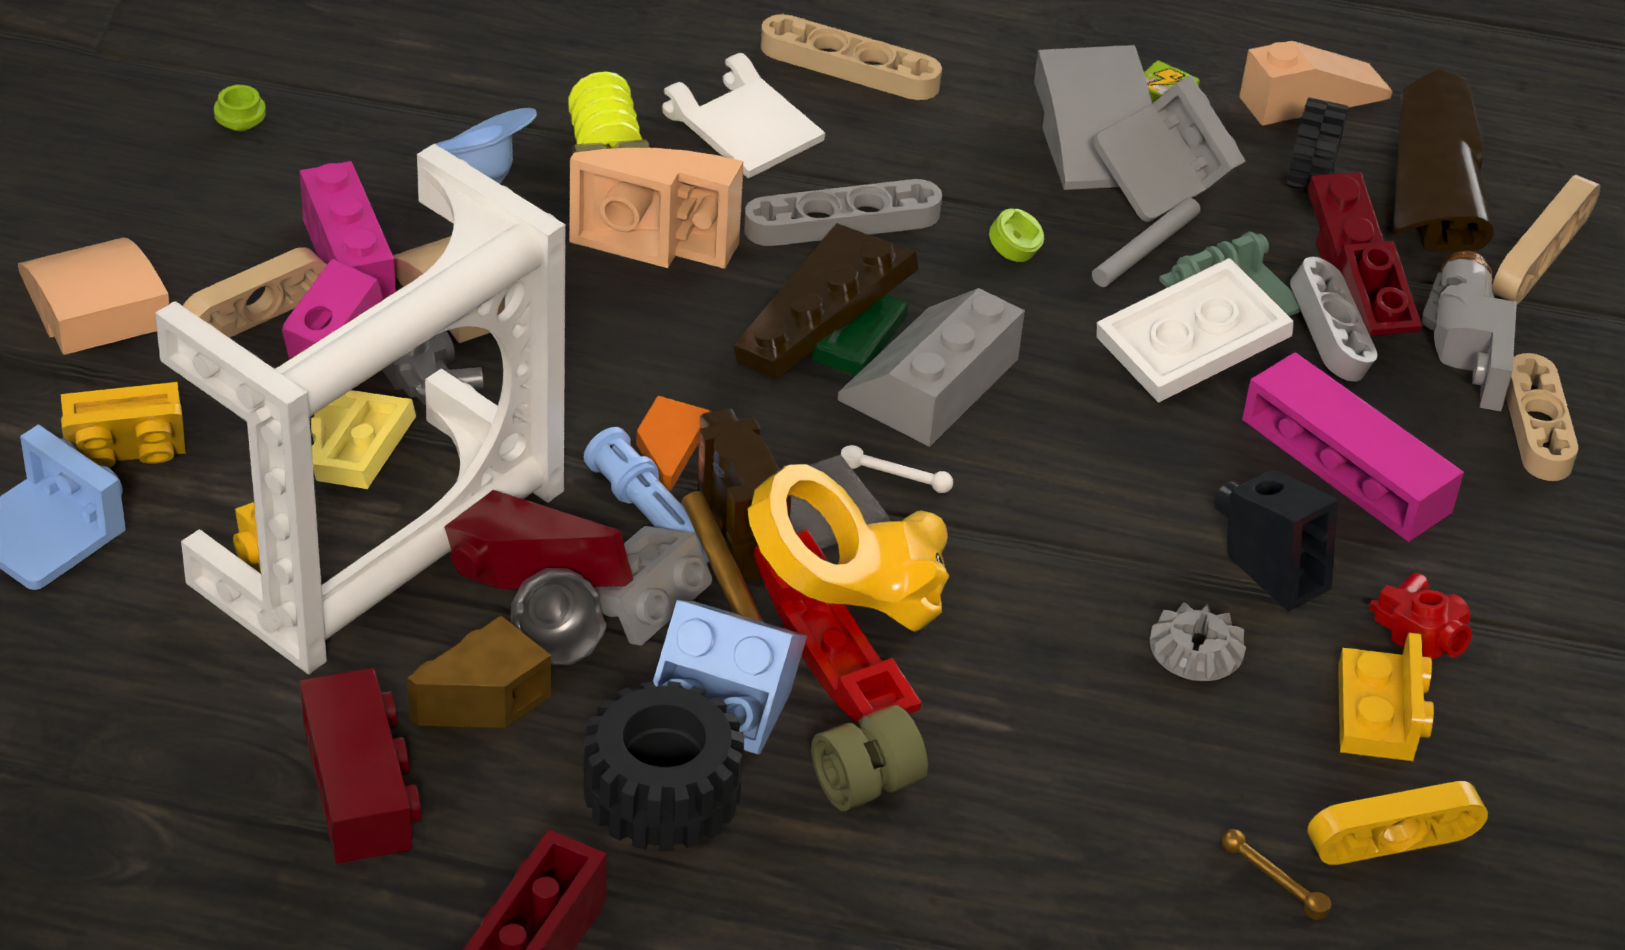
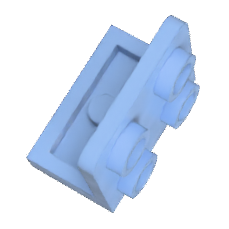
M39 424L20 436L27 479L0 496V569L31 590L45 587L126 531L121 498L123 488L117 475L110 468L99 466L81 454L69 440L59 439Z

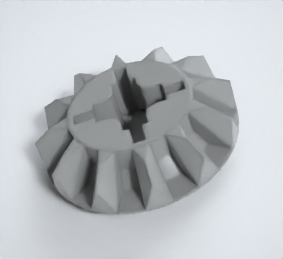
M1184 602L1177 612L1163 610L1158 623L1152 626L1150 647L1154 657L1165 669L1182 678L1195 681L1218 680L1235 672L1244 659L1246 646H1244V629L1232 626L1230 613L1212 614L1208 603L1201 610H1193ZM1194 633L1206 636L1203 645L1200 644L1199 651L1193 650L1194 643L1192 638Z

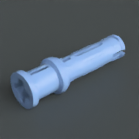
M610 427L605 429L590 441L584 452V462L590 470L596 473L601 472L611 483L613 495L618 500L633 503L654 527L695 532L683 504L659 481L656 464L646 456L641 457L631 447V439L622 428ZM697 537V540H698V542H699L700 548H701L702 553H703V555H704L705 561H706V563H708L709 560H708V558H707V556H706V554H705V552H704V549H703V547H702V545H701V543H700V541H699V539H698V537Z

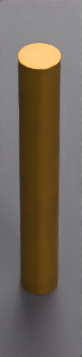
M695 491L689 493L681 502L732 612L764 622L703 492Z

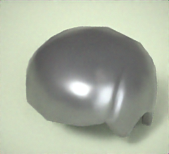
M545 568L525 579L511 603L512 624L551 654V665L571 666L591 656L605 635L606 623L602 615L598 592L590 581L585 580L582 575L568 568Z

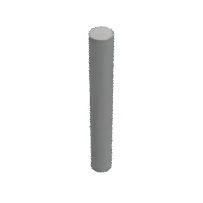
M1186 198L1096 267L1092 271L1094 282L1101 287L1108 286L1199 215L1200 205L1193 198Z

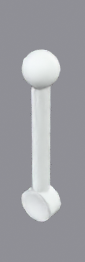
M854 445L846 446L841 450L840 461L846 468L869 467L932 485V488L938 493L949 492L953 487V478L946 471L932 474L864 455L863 450Z

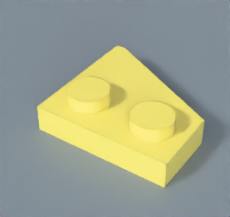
M350 390L315 413L314 418H311V433L314 444L311 447L313 472L316 481L368 489L416 418L412 399Z

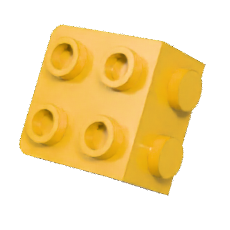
M177 382L61 394L63 412L61 425L64 440H69L81 454L99 466L110 468L116 464V461L139 459L147 464H158L170 461L174 458V455L186 454L182 409Z

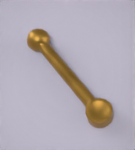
M1237 829L1225 831L1221 837V843L1226 852L1232 854L1239 853L1304 903L1303 910L1309 918L1322 920L1327 917L1331 907V901L1327 895L1321 892L1310 893L1246 843L1245 835Z

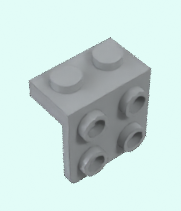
M1191 75L1174 84L1153 104L1100 131L1093 138L1095 149L1139 218L1145 222H1150L1169 212L1186 198H1194L1216 186L1246 162L1235 140L1228 134L1212 109L1207 96L1200 90Z

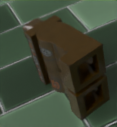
M730 408L704 413L700 416L698 491L703 492L745 583L763 579L754 556V549L758 544L749 524L747 508L752 505L755 489L769 477L780 471L764 440L760 437L761 428L755 417L739 421L733 409ZM788 495L786 503L788 517L790 519L791 495Z

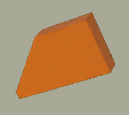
M657 396L637 429L636 445L643 456L650 458L656 464L659 481L671 491L699 444L700 416L710 412V410Z

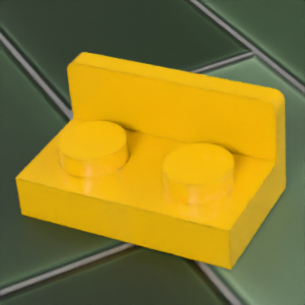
M1408 633L1402 655L1342 648L1338 663L1340 752L1413 761L1420 737H1430L1434 717L1433 702L1424 701V693L1428 692L1430 686L1432 660L1430 657L1422 656L1421 634Z

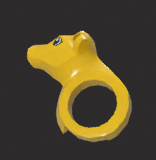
M806 464L784 466L783 469L769 477L755 489L752 505L747 508L750 527L763 556L778 576L792 588L810 598L825 603L863 606L879 610L914 632L925 628L942 613L940 595L949 578L942 557V552L948 540L947 528L942 518L933 513L920 510L904 518L902 521H887L866 525L859 508L844 488L824 472ZM788 495H794L806 500L822 514L831 526L838 542L840 556L838 565L820 559L804 545L795 533L787 512L786 499Z

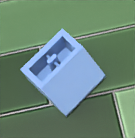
M677 600L653 681L655 686H667V681L681 682V688L690 690L693 686L706 690V698H720L727 704L726 713H735L740 722L739 732H742L744 735V750L760 754L791 693L807 635L699 602Z

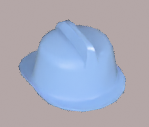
M520 108L502 113L475 125L452 139L442 141L436 145L455 157L464 160L470 166L500 184L509 173L513 162L512 134L531 123L537 116V111L533 108Z

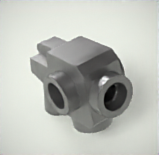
M446 331L433 336L382 369L395 389H404L409 397H418L423 405H426L425 379L441 368L461 382L470 384L475 390L483 389L481 367L448 370L447 363L455 360V351L451 338Z

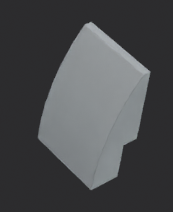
M1135 45L1038 50L1034 84L1044 109L1042 129L1063 189L1120 187L1095 149L1093 138L1100 131L1152 104Z

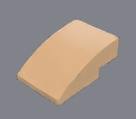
M613 148L576 152L570 158L569 242L668 268L674 257L678 256L725 269L739 245L744 161L713 154L662 148Z
M119 238L18 263L19 273L49 337L55 336L63 355L157 331L155 313L169 305L168 292L154 267L143 251L128 238Z

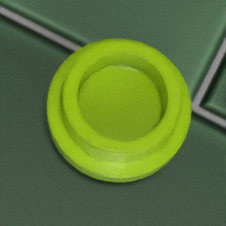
M233 85L223 89L219 93L218 100L214 105L216 121L222 126L235 131L251 129L262 122L266 115L265 103L259 97L258 91L247 85Z

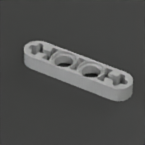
M910 179L763 196L748 202L745 207L744 234L748 240L755 244L777 246L823 240L836 223L868 235L926 228L937 223L940 218L942 191L930 181ZM873 207L880 211L864 212L856 208ZM824 213L828 214L830 217L814 218L806 214Z

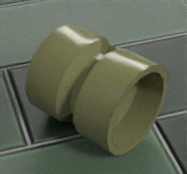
M891 705L863 716L858 722V727L853 723H845L816 734L812 739L811 755L817 779L830 802L840 811H848L876 800L881 794V789L885 792L893 793L919 783L927 776L928 760L922 736L910 715L898 705Z

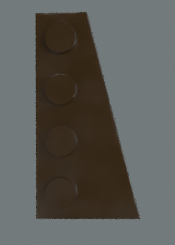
M836 223L736 341L734 350L737 363L778 379L814 351L818 342L834 331L836 333L915 273L919 269L916 252Z

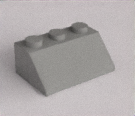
M980 288L930 306L838 392V401L930 447L1018 360L1025 310Z

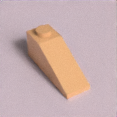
M1294 41L1277 42L1268 46L1248 49L1240 91V99L1262 126L1301 118L1308 97L1354 107L1388 100L1392 96L1390 87L1369 63Z

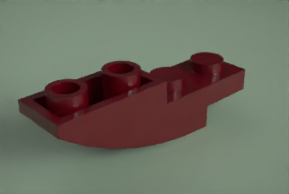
M1361 172L1311 176L1307 190L1320 227L1315 241L1320 257L1334 265L1343 275L1369 335L1380 336L1420 332L1422 324L1394 241L1384 242Z

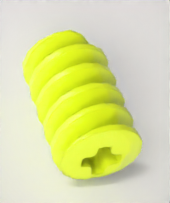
M606 71L592 73L582 78L572 88L568 97V105L577 144L603 143L607 149H613L618 141L642 140L639 133V124L636 120L637 115L633 108V99L630 96V87L626 80L618 74Z

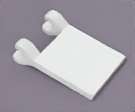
M742 53L725 59L726 66L730 67L732 71L723 76V83L733 91L700 107L691 91L682 82H677L664 88V94L671 99L662 105L664 115L671 120L684 122L723 157L744 161L743 175L748 179L824 141L825 138L823 130L760 78L749 58Z

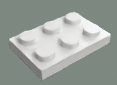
M1230 258L1097 322V338L1158 403L1291 337L1293 334V320Z

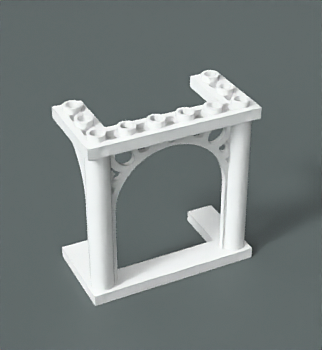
M436 144L417 154L418 196L420 203L454 224L450 242L444 253L420 277L278 368H272L176 301L155 313L161 362L247 421L261 574L199 529L181 541L186 584L308 675L327 662L325 640L451 551L444 526L489 492L496 490L521 499L534 493L547 503L564 492L565 224ZM505 296V309L497 315L499 305ZM465 326L487 329L496 339L503 360V384L498 406L479 394L470 384L461 382L442 368L425 379L426 420L450 436L458 451L460 471L456 484L442 499L416 520L321 585L309 417L435 335Z

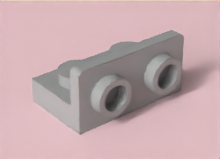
M644 526L624 543L633 581L626 586L594 587L600 596L602 614L609 617H619L630 644L643 645L671 620L677 600L692 601L712 583V576L695 532Z

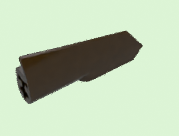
M1439 68L1420 78L1402 90L1393 234L1420 227L1423 245L1427 250L1475 252L1489 244L1493 237L1492 220L1480 173L1483 157L1482 136L1468 80L1443 68Z

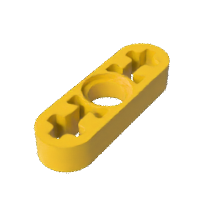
M1455 781L1332 805L1319 812L1310 821L1307 832L1321 860L1326 864L1339 865L1466 839L1483 827L1488 818V811L1471 783Z

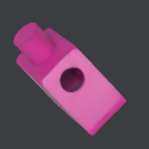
M332 259L284 322L282 333L289 360L383 301L378 279Z

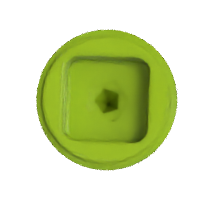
M1020 209L1004 210L993 222L989 230V237L994 248L1002 256L1015 262L1030 260L1044 242V233L1038 221L1032 215Z

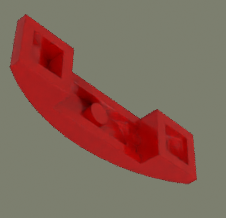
M808 529L796 533L811 552L820 559L829 562ZM755 546L754 556L785 628L807 635L802 652L803 660L827 694L853 721L858 724L863 716L891 705L900 706L908 714L921 709L922 702L893 658L881 661L844 604L825 603L810 598L792 588L778 576L761 553L759 546Z

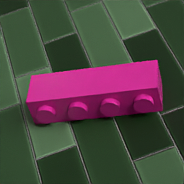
M1296 352L1250 380L1242 420L1406 541L1410 542L1453 513L1464 472Z

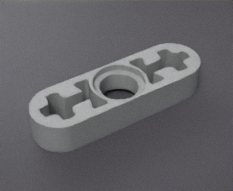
M1307 257L1290 280L1292 291L1326 367L1342 379L1353 382L1360 381L1377 359L1376 348L1341 272L1324 259Z

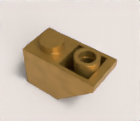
M499 616L480 630H474L467 634L459 644L435 660L423 663L408 677L409 719L417 726L506 728L551 697V654L504 617Z

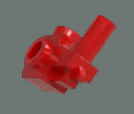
M1411 574L1398 588L1386 585L1380 591L1379 600H1372L1370 602L1369 611L1375 613V621L1392 630V642L1404 648L1408 633L1421 634L1423 657L1435 659L1446 654L1455 658L1463 654L1471 642L1472 630L1468 626L1471 615L1467 603L1458 595L1450 594L1446 596L1439 591L1428 590L1429 582L1422 574Z

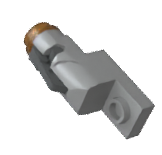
M1472 251L1457 252L1448 258L1437 274L1422 314L1421 323L1434 331L1435 347L1442 363L1454 368L1473 371L1472 384L1481 385L1479 408L1501 411L1513 372L1517 302L1494 298L1492 290L1493 273L1484 257Z

